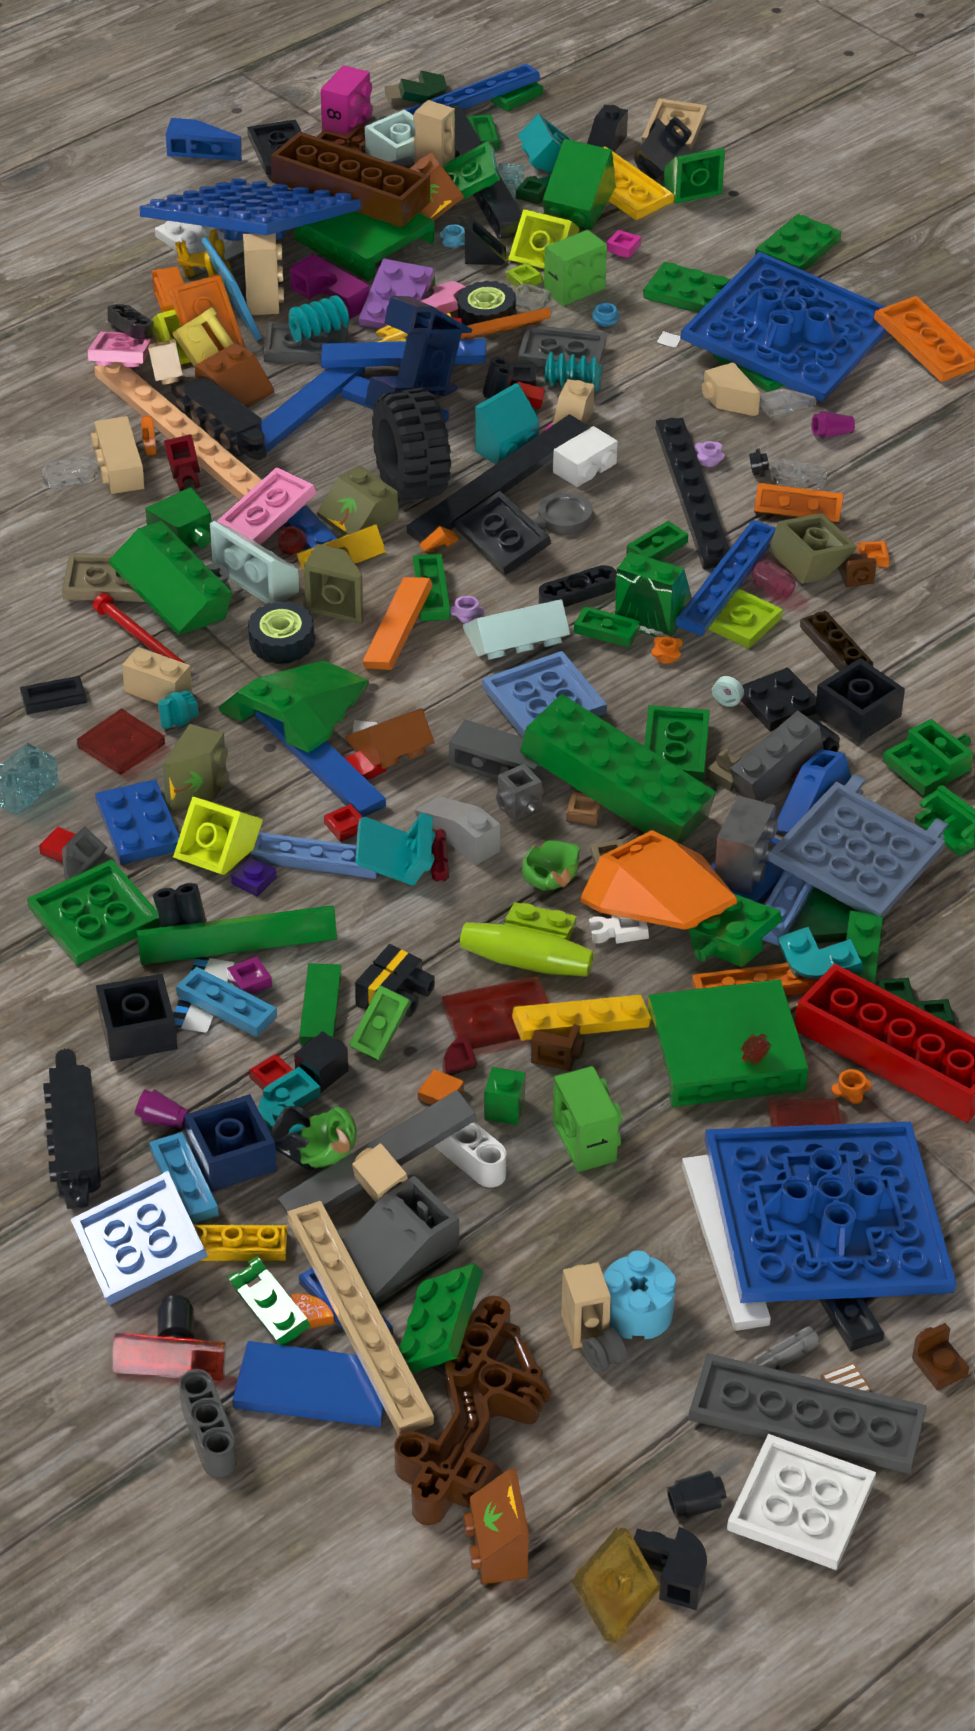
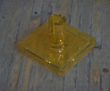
M619 1527L615 1528L571 1580L604 1640L614 1643L621 1638L660 1591L659 1583L629 1530Z

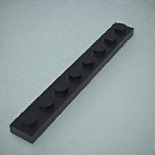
M668 418L656 420L655 430L702 568H716L729 551V547L684 419Z

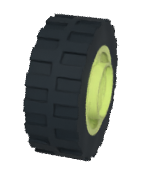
M497 281L475 282L472 285L466 286L464 290L462 289L460 295L457 296L458 318H462V323L466 326L517 314L515 292L504 283Z
M276 601L275 603H267L265 606L259 607L255 613L251 614L250 621L248 620L251 650L258 658H262L269 663H291L294 660L302 659L314 646V621L310 611L307 608H303L302 605L294 604L290 601Z

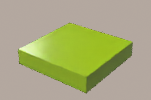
M739 588L709 627V630L749 649L782 619L783 609Z

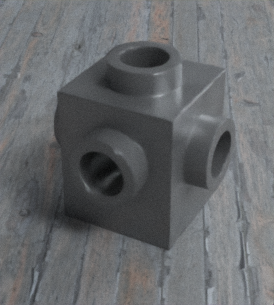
M526 764L498 775L497 804L514 821L541 810L542 795L544 793L542 781Z

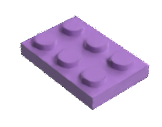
M383 259L358 318L359 325L375 329L387 326L384 321L390 296H410L419 301L424 300L434 278V268Z

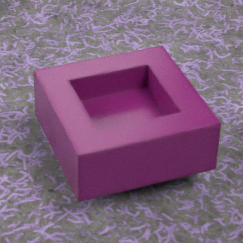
M257 956L227 968V975L231 983L251 995L272 987V977Z

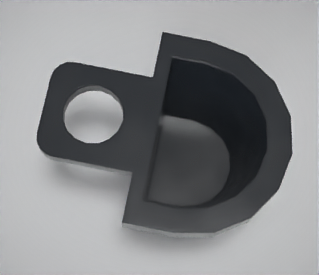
M673 117L667 126L657 118L650 127L648 137L635 154L634 159L638 169L650 178L657 179L664 174L665 165L678 156L693 154L694 152L686 145L692 135L690 129L677 117ZM674 126L679 127L682 130L684 136L678 134Z

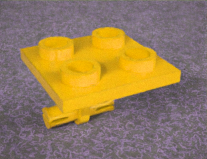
M212 229L209 241L231 272L230 263L225 261L224 242L218 238L216 229ZM184 240L175 243L178 253L177 262L182 266L186 278L195 275L193 266L205 267L209 277L217 275L207 252L191 254L188 252Z

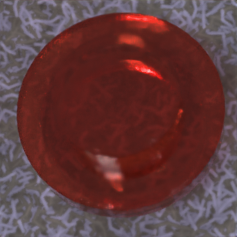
M294 526L284 528L278 536V546L285 554L300 552L307 542L305 533Z
M761 1033L758 1037L752 1034L741 1047V1051L744 1052L741 1058L742 1061L745 1063L750 1062L756 1066L766 1056L772 1044L767 1041V1036L764 1033Z

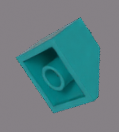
M539 113L518 134L522 142V150L530 157L528 159L529 163L535 169L539 170L541 168L548 174L553 171L563 140H572Z
M517 383L475 406V452L495 465L539 435V419L521 386Z

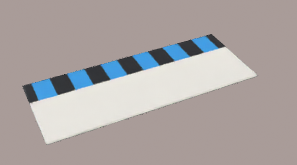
M200 957L195 959L191 972L196 967H199L227 982L229 979L227 968L233 966L235 962ZM179 998L173 1013L176 1028L207 1033L214 1016L182 998Z

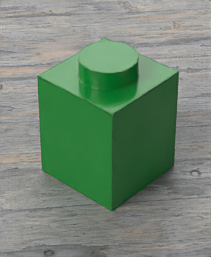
M497 1067L491 1068L484 1091V1120L518 1125L525 1102L526 1072Z

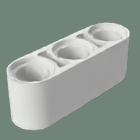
M475 1122L434 1146L483 1187H497L505 1181L507 1155L505 1147Z

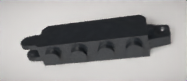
M199 377L192 381L184 378L179 382L171 384L172 394L177 398V408L195 424L208 432L211 437L217 439L225 448L230 449L238 456L246 454L253 460L265 458L266 449L263 447L265 437L262 432V419L206 377Z
M64 1048L56 1054V1068H49L50 1082L43 1083L45 1104L51 1103V1108L45 1109L47 1130L53 1129V1134L47 1135L48 1155H55V1161L48 1162L50 1183L57 1182L59 1196L64 1197L66 1208L74 1209L76 1207H88L89 1194L94 1193L101 1187L91 1069L85 1065H77L75 1052L69 1050V1048Z

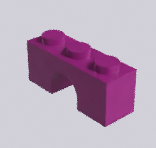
M314 254L290 267L291 290L309 300L320 294H328V299L334 295L340 297L348 310L349 320L361 313L370 292L369 285Z

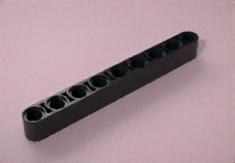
M460 105L452 106V108H455V158L482 144ZM500 176L499 181L474 193L473 196L498 239L515 237L522 213Z

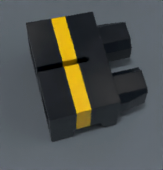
M389 943L373 961V964L355 982L356 1006L367 1010L380 985L411 1001L405 1016L411 1017L418 1007V996L413 995V993L417 992L428 997L435 988V976L422 970V959Z

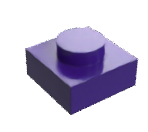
M250 856L231 874V883L258 897L277 878L276 868Z

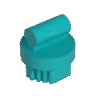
M189 690L180 693L175 691L158 701L161 727L164 729L171 728L173 725L176 727L184 726L191 719L199 715L197 701H195Z

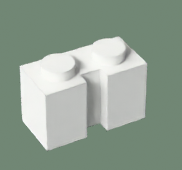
M592 426L554 449L553 473L575 487H579L594 478L597 471L602 473L617 464L618 441Z

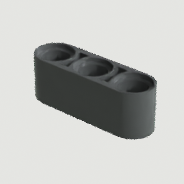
M200 1369L189 1370L179 1380L181 1409L205 1472L213 1477H225L231 1474L237 1465L234 1434L210 1374Z

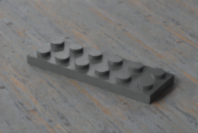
M707 1353L689 1410V1420L764 1439L770 1434L818 1452L911 1474L927 1405Z

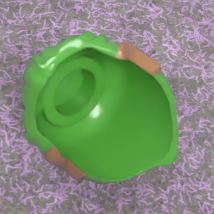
M557 840L544 841L539 848L532 846L529 853H526V858H523L522 876L529 885L543 891H550L560 887L564 888L577 874L580 847L573 843Z
M335 1107L328 1112L310 1117V1127L302 1129L300 1136L309 1140L305 1148L299 1149L301 1163L323 1169L347 1157L355 1146L357 1139V1127L349 1110Z

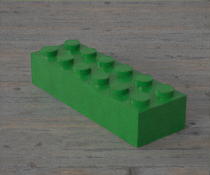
M563 694L559 695L526 727L520 753L644 833L653 830L682 844L709 816L716 791Z

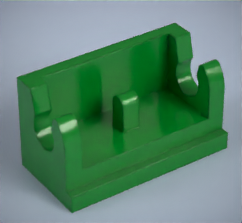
M943 785L939 786L936 791L926 796L919 803L922 808L927 809L915 816L914 823L927 830L934 820L938 818L948 824V827L942 833L945 835L943 840L947 848L959 857L975 848V808Z

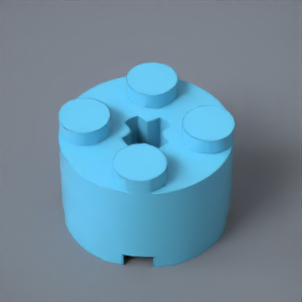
M633 1251L628 1256L613 1262L603 1275L611 1295L609 1327L615 1329L620 1337L632 1339V1335L644 1336V1339L659 1336L667 1330L672 1322L676 1289L675 1275L664 1263L649 1257L644 1251Z

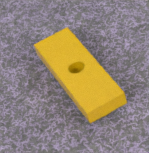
M377 524L322 544L345 550L354 564L386 552ZM314 548L297 554L303 573L304 564Z
M194 1225L208 1257L200 1261H250L256 1256L261 1261H286L287 1225Z

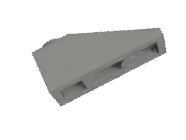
M439 796L415 810L417 817L421 812L432 816V829H443L446 832V841L475 866L500 852V823L481 807Z

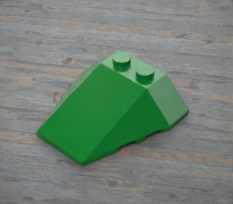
M322 660L258 677L221 704L219 712L242 722L254 714L255 710H258L284 723L286 743L310 753L333 735V727L337 722L344 720L346 717L345 711L350 705H355L369 686V680Z

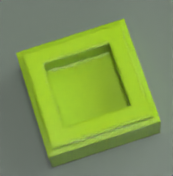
M528 263L506 271V280L520 291H524L543 283V274Z

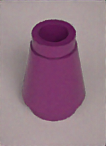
M820 411L819 414H814L812 417V433L821 439L853 433L855 429L854 417Z
M145 1089L135 1109V1115L141 1117L142 1122L179 1129L184 1127V1115L189 1113L188 1109L183 1108V1106L155 1089L152 1092Z

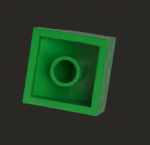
M718 148L678 156L665 165L664 188L674 194L675 204L722 194L725 149Z

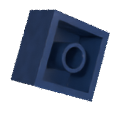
M250 1094L184 1115L186 1141L211 1192L277 1171L275 1141Z

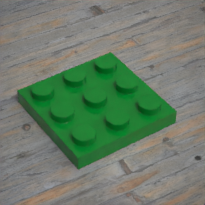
M112 859L27 898L28 908L76 965L137 938V930L160 927L157 911Z

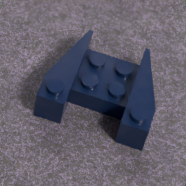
M390 296L384 323L408 333L398 376L371 377L367 388L365 404L374 407L376 400L381 395L410 389L423 388L430 391L434 396H445L456 391L458 386L451 383L450 379L462 333H472V329L449 315L442 313L435 307L410 296Z

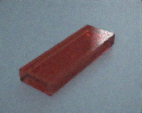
M115 1333L113 1337L112 1372L180 1378L189 1370L200 1369L209 1373L213 1381L223 1382L225 1377L226 1342Z

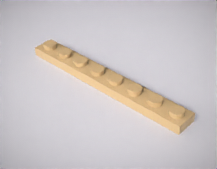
M318 1201L287 1211L288 1222L398 1436L433 1425L434 1415L322 1202Z

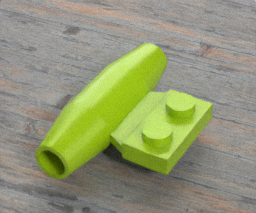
M514 902L505 918V924L466 922L460 936V948L499 964L549 975L588 977L594 960L593 950L569 941L576 927L577 916L566 914L560 910L552 911L534 907L528 903Z

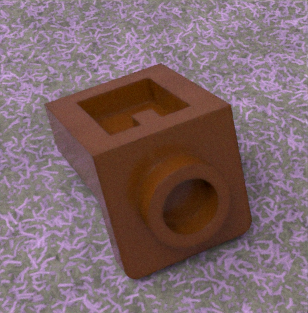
M866 553L852 554L838 567V570L846 587L869 585L875 582L877 563L875 558H868Z
M573 1024L569 1037L535 1030L532 1037L531 1063L571 1071L575 1058L581 1059L584 1050L585 1040L580 1038V1025Z
M946 1323L921 1331L915 1338L913 1361L936 1390L967 1377L969 1372V1366L949 1342L950 1328Z

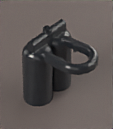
M491 358L483 387V396L486 400L510 387L513 371L509 369V361L504 358Z
M186 883L180 885L176 890L163 888L153 894L161 927L207 922L197 884Z

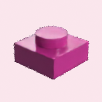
M617 230L606 242L607 252L616 254L619 257L630 258L641 246V237Z

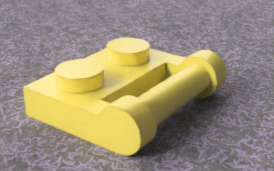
M213 307L172 333L194 367L196 364L219 352L203 328V323L207 322L224 349L234 344L215 316L217 313Z

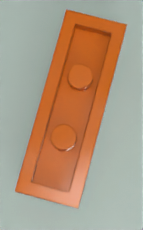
M758 483L754 513L793 518L823 513L832 523H840L844 494Z

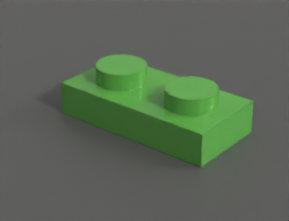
M379 985L349 1043L350 1048L381 1062L411 1001Z

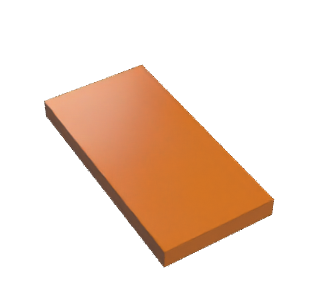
M917 296L875 311L874 319L941 383L975 370V350Z

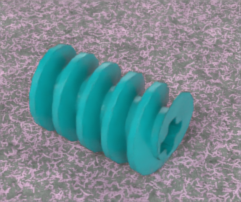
M334 295L330 296L329 299L323 298L319 302L313 301L310 304H302L300 307H292L288 315L291 335L296 342H299L302 338L301 333L305 339L311 338V330L315 336H320L321 328L324 333H330L331 326L337 331L340 329V322L344 328H347L349 325V313L340 297Z
M549 352L545 366V383L549 379L550 386L555 387L558 381H560V385L563 388L568 379L580 380L585 383L594 384V391L598 392L602 382L603 361L601 365H598L597 358L593 356L590 364H588L586 356L582 355L580 361L576 362L574 354H571L569 360L565 361L564 353H560L558 359L555 360L553 352Z

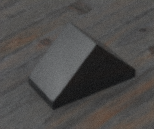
M469 215L466 218L465 264L503 265L506 262V246Z

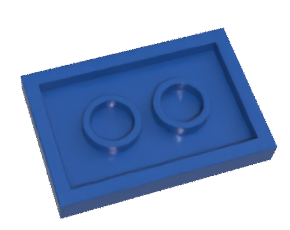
M156 779L95 793L96 804L120 865L175 852L180 836Z

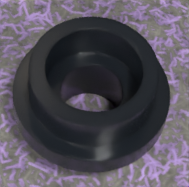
M759 448L755 449L756 452L749 453L753 476L760 474L761 477H764L765 470H770L767 453L761 454Z

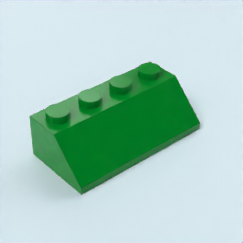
M162 520L138 528L109 559V564L178 636L226 619L232 592Z

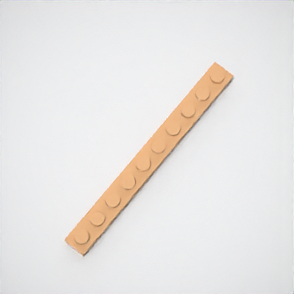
M112 362L111 365H98L94 367L95 376L142 417L152 416L153 426L168 439L192 434L199 466L239 500L262 481V479L131 368L123 366V362Z

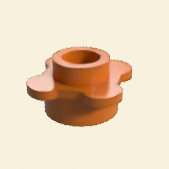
M669 636L654 638L655 648L651 650V654L657 661L670 664L680 658L681 652L679 649L683 646L681 639H674Z
M848 1069L839 1075L838 1083L832 1085L831 1092L834 1096H842L853 1104H859L863 1101L864 1093L871 1089L872 1084L862 1072Z

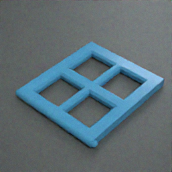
M202 238V244L216 274H221L230 303L256 341L262 338L235 278L208 238Z

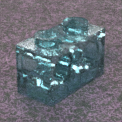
M27 743L0 765V807L17 816L25 808L31 806L48 789L53 788L59 781L56 758Z

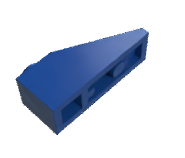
M170 119L165 134L167 156L242 161L241 136L196 119Z

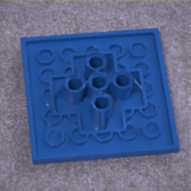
M238 178L232 179L231 183H216L215 187H200L199 191H184L183 195H167L166 200L151 199L150 204L140 206V217L219 228V231L224 233V239L230 241L243 240V234L270 235L275 233L276 239H282L285 237V232L288 229L361 210L360 199H352L350 193H337L335 196H331L328 190H316L314 193H309V188L307 187L288 189V185L275 184L271 187L267 186V182L256 181L250 184L247 183L246 179Z
M758 252L681 330L680 339L754 371L765 378L783 384L790 389L803 393L812 399L824 402L888 332L874 319L875 311L886 306Z
M911 1121L706 1129L704 1140L740 1303L954 1293L956 1280Z

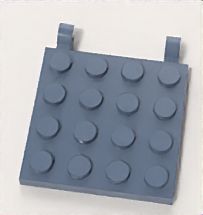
M854 774L845 786L838 782L831 786L770 851L768 861L859 912L875 914L879 917L883 915L884 917L943 851L945 835L942 833L948 827V824L937 818L927 830L918 827L862 796L863 790L860 788L867 779Z

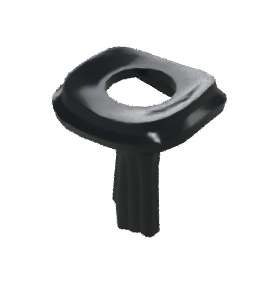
M288 1106L281 1111L270 1132L275 1141L276 1151L309 1171L314 1170L315 1168L311 1167L310 1164L301 1163L300 1151L296 1150L305 1148L309 1140L295 1132L289 1133L292 1126L296 1124H301L306 1128L310 1127L309 1119L314 1114L298 1106Z

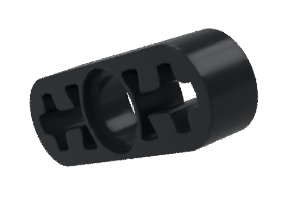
M113 304L107 307V321L128 336L136 339H148L154 336V322L131 306Z
M600 565L544 583L539 587L538 603L543 604L562 599L563 606L567 607L610 593L616 589L617 571L611 566ZM582 586L584 587V589L577 590L572 589L571 587Z

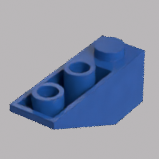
M819 749L802 765L777 819V834L786 835L835 782L844 786L851 778V773L844 753Z

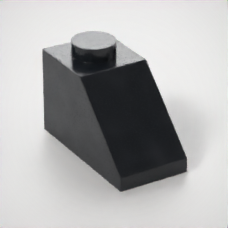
M605 104L595 116L587 144L599 147L606 146L615 152L627 137L628 110L615 105Z

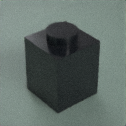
M323 1031L294 1054L295 1069L298 1067L303 1069L320 1086V1094L348 1072V1048L343 1042L332 1038Z

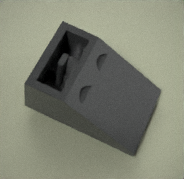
M413 1176L385 1193L342 1239V1242L371 1297L375 1300L459 1247V1218L417 1177Z

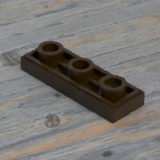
M827 611L817 612L814 615L800 619V628L839 671L859 658L873 666L874 662Z

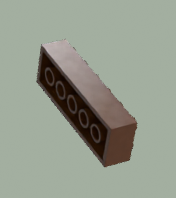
M300 131L271 155L273 183L288 185L290 189L307 187L309 188V193H314L316 190H328L331 196H335L337 193H350L352 199H360L361 210L356 212L391 223L394 226H405L430 203L429 175Z

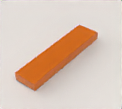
M549 307L467 325L472 329V333H462L461 339H474L526 327L527 324H538L549 319L552 315Z
M403 577L362 661L365 669H393L433 586L430 578Z
M781 963L693 974L692 985L694 989L781 979L785 995L806 993L818 979L807 978L801 975L795 977L790 971L788 964Z

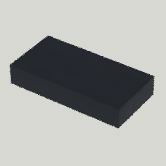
M80 676L20 687V694L27 715L87 703Z

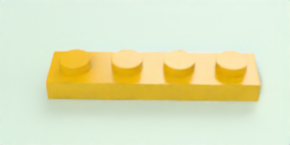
M641 994L514 1007L512 1014L521 1041L532 1040L535 1030L569 1036L573 1024L580 1025L581 1035L649 1028L651 1016Z

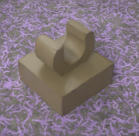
M727 748L717 755L716 761L707 768L706 777L731 792L735 787L730 768L742 757L737 756L735 758L729 754Z

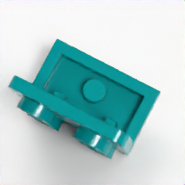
M421 812L408 832L368 817H362L358 822L356 863L367 870L414 886L423 872L430 870L434 861V854L431 853V847L435 838V831L432 830L433 817Z

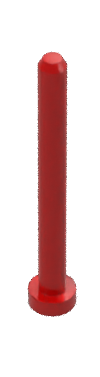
M102 593L95 598L93 609L98 614H107L152 652L185 663L114 606L113 598L108 594Z

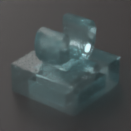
M499 163L498 171L505 185H515L516 191L525 179L524 164Z

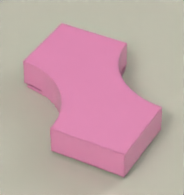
M450 281L431 287L432 296L421 300V302L431 305L445 314L458 310L457 296L460 295V291L464 290L466 286L456 281Z

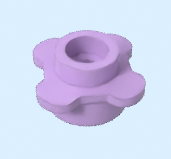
M712 441L697 443L695 451L698 452V462L707 467L718 465L725 458V454L721 452L722 444Z
M461 596L456 599L455 606L450 607V615L457 616L462 623H468L477 616L485 614V609L479 607L478 600L473 596Z

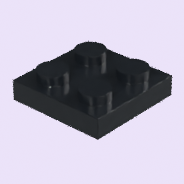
M788 667L742 685L744 696L741 702L769 731L777 729L796 711H799L806 717L815 714L816 696Z

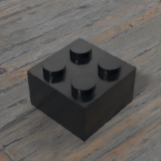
M859 658L817 685L815 713L858 743H861L902 716L905 688Z
M163 973L96 985L99 1017L110 1062L178 1049L175 1018Z

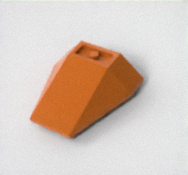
M653 830L601 855L580 897L581 903L600 913L684 930L696 927L701 921L713 915L721 914L725 909L737 903L736 896L701 854Z

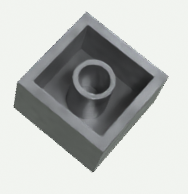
M738 795L717 836L715 872L728 888L751 894L756 882H762L769 853L776 846V843L772 842L778 828V820L774 819L775 805Z

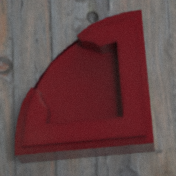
M466 1033L457 1037L446 1050L442 1063L443 1073L451 1076L477 1067L478 1063Z

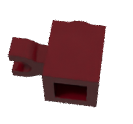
M192 434L164 440L173 479L177 478L179 491L185 490L183 483L187 479L194 481L195 488L201 487L198 475L196 474L201 471Z

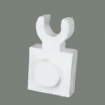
M611 915L610 919L604 917L589 919L593 943H603L612 937H615L616 944L649 939L647 922Z

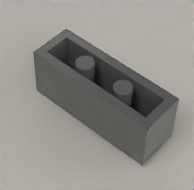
M796 711L730 768L735 791L746 798L761 802L766 800L795 775L802 765L819 749L824 750L820 726L799 711Z
M464 720L449 741L450 766L494 780H498L499 774L522 764H526L541 781L548 772L547 769L520 753L523 737Z

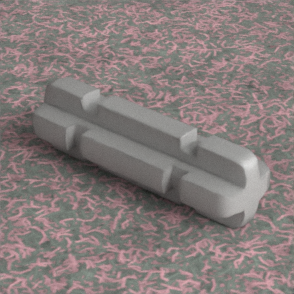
M805 1327L797 1332V1337L792 1335L769 1348L770 1353L764 1351L754 1358V1364L775 1369V1366L781 1368L803 1355V1350L808 1352L817 1347L819 1336L811 1327Z

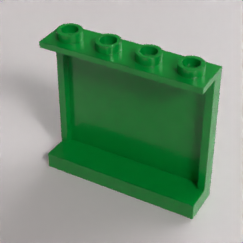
M354 211L294 228V236L296 241L369 281L375 277V263L418 238L433 244L434 220L418 213L405 226L399 227Z
M781 979L663 992L648 996V1012L651 1016V1021L654 1023L670 1081L669 1099L672 1107L806 1091L808 1065Z

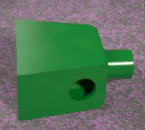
M191 487L145 508L147 525L162 520L187 547L196 544L200 548H205L211 543V513Z

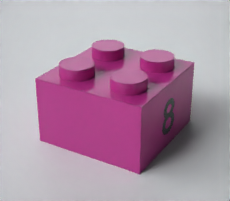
M343 65L321 88L322 131L328 130L346 136L357 124L363 125L371 117L373 106L370 103L372 92L370 72Z

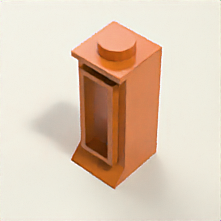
M178 266L152 270L153 293L156 296L161 313L174 310L175 308L168 290L171 287L184 284Z

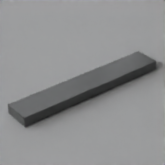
M456 1090L278 1197L279 1203L286 1214L287 1211L318 1201L322 1202L327 1211L364 1189L356 1180L352 1166L356 1157L367 1148L373 1149L381 1143L396 1162L402 1166L476 1121V1113L460 1092Z

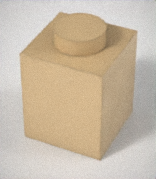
M381 1143L373 1149L367 1148L356 1157L355 1162L352 1163L356 1180L376 1203L385 1193L408 1180L407 1173Z

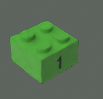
M585 230L545 246L544 292L560 305L565 306L604 290L606 285L607 244L591 231Z
M594 1066L554 1076L553 1125L577 1172L617 1162V1147L621 1146L618 1126L619 1123H622V1113L619 1105L612 1103L609 1097V1088L606 1080L599 1078Z

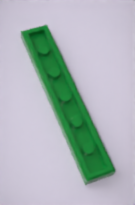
M331 905L137 930L141 965L337 940L335 909Z

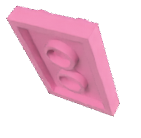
M100 331L88 349V361H95L97 365H111L112 362H123V366L137 367L139 363L143 364L147 358L149 344H154V336L148 339H136L128 336L126 333Z
M276 467L218 519L217 522L239 531L261 545L299 509L305 506L317 494V491L313 484Z

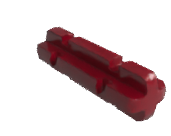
M432 829L435 831V838L431 847V853L434 854V861L431 867L432 879L436 882L440 880L446 881L449 878L446 832L443 829Z

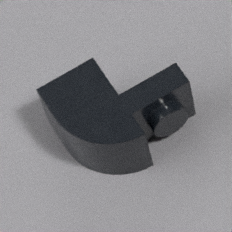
M679 1527L675 1539L668 1538L659 1532H648L637 1528L632 1541L631 1563L662 1572L659 1592L660 1600L697 1611L705 1587L707 1555L701 1541L693 1533Z

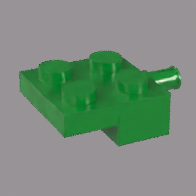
M929 719L908 730L906 741L883 752L882 762L925 796L936 790L939 786L945 785L971 771L973 752L966 747L971 745V739L966 733L955 738L933 719Z
M734 894L737 899L736 904L725 909L723 913L713 915L701 921L696 927L689 929L692 948L696 949L694 951L696 958L704 962L712 955L744 967L763 950L762 938L782 922L781 911Z

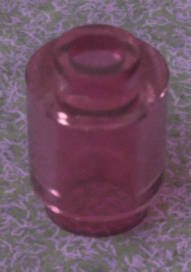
M769 559L757 563L751 573L753 585L775 599L778 597L782 600L787 599L796 586V580L792 578V574Z

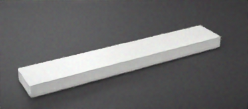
M708 1155L682 1158V1169L734 1331L770 1326L771 1317L766 1302L740 1303Z

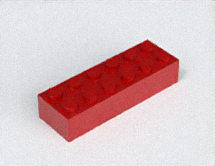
M835 963L797 1002L795 1018L797 1032L966 1123H969L975 1116L974 1036Z

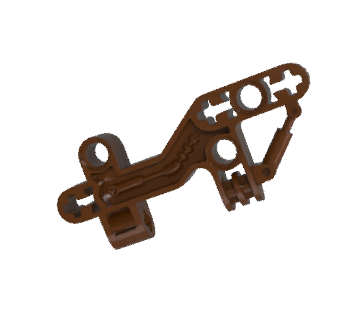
M488 1296L479 1302L468 1321L458 1358L445 1362V1388L452 1418L440 1438L435 1440L417 1432H406L401 1434L395 1441V1473L403 1481L412 1484V1515L421 1524L434 1525L440 1522L445 1517L452 1503L470 1508V1496L503 1474L500 1467L495 1463L480 1456L489 1442L490 1418L503 1416L524 1424H534L539 1418V1412L542 1411L545 1403L551 1397V1389L543 1382V1371L537 1366L528 1344L522 1343L519 1326L510 1323V1304L502 1297ZM507 1339L514 1341L516 1345L514 1351L523 1371L495 1361Z

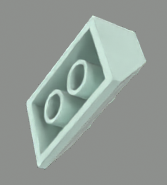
M216 521L210 523L213 564H221L228 568L230 581L266 604L275 603L276 601L285 602L299 593V573L295 566L287 563L272 551L265 549L239 531Z
M562 599L476 618L463 624L464 632L477 656L487 655L488 660L506 656L505 650L515 648L516 653L534 650L533 644L544 642L545 647L561 644V638L570 635Z

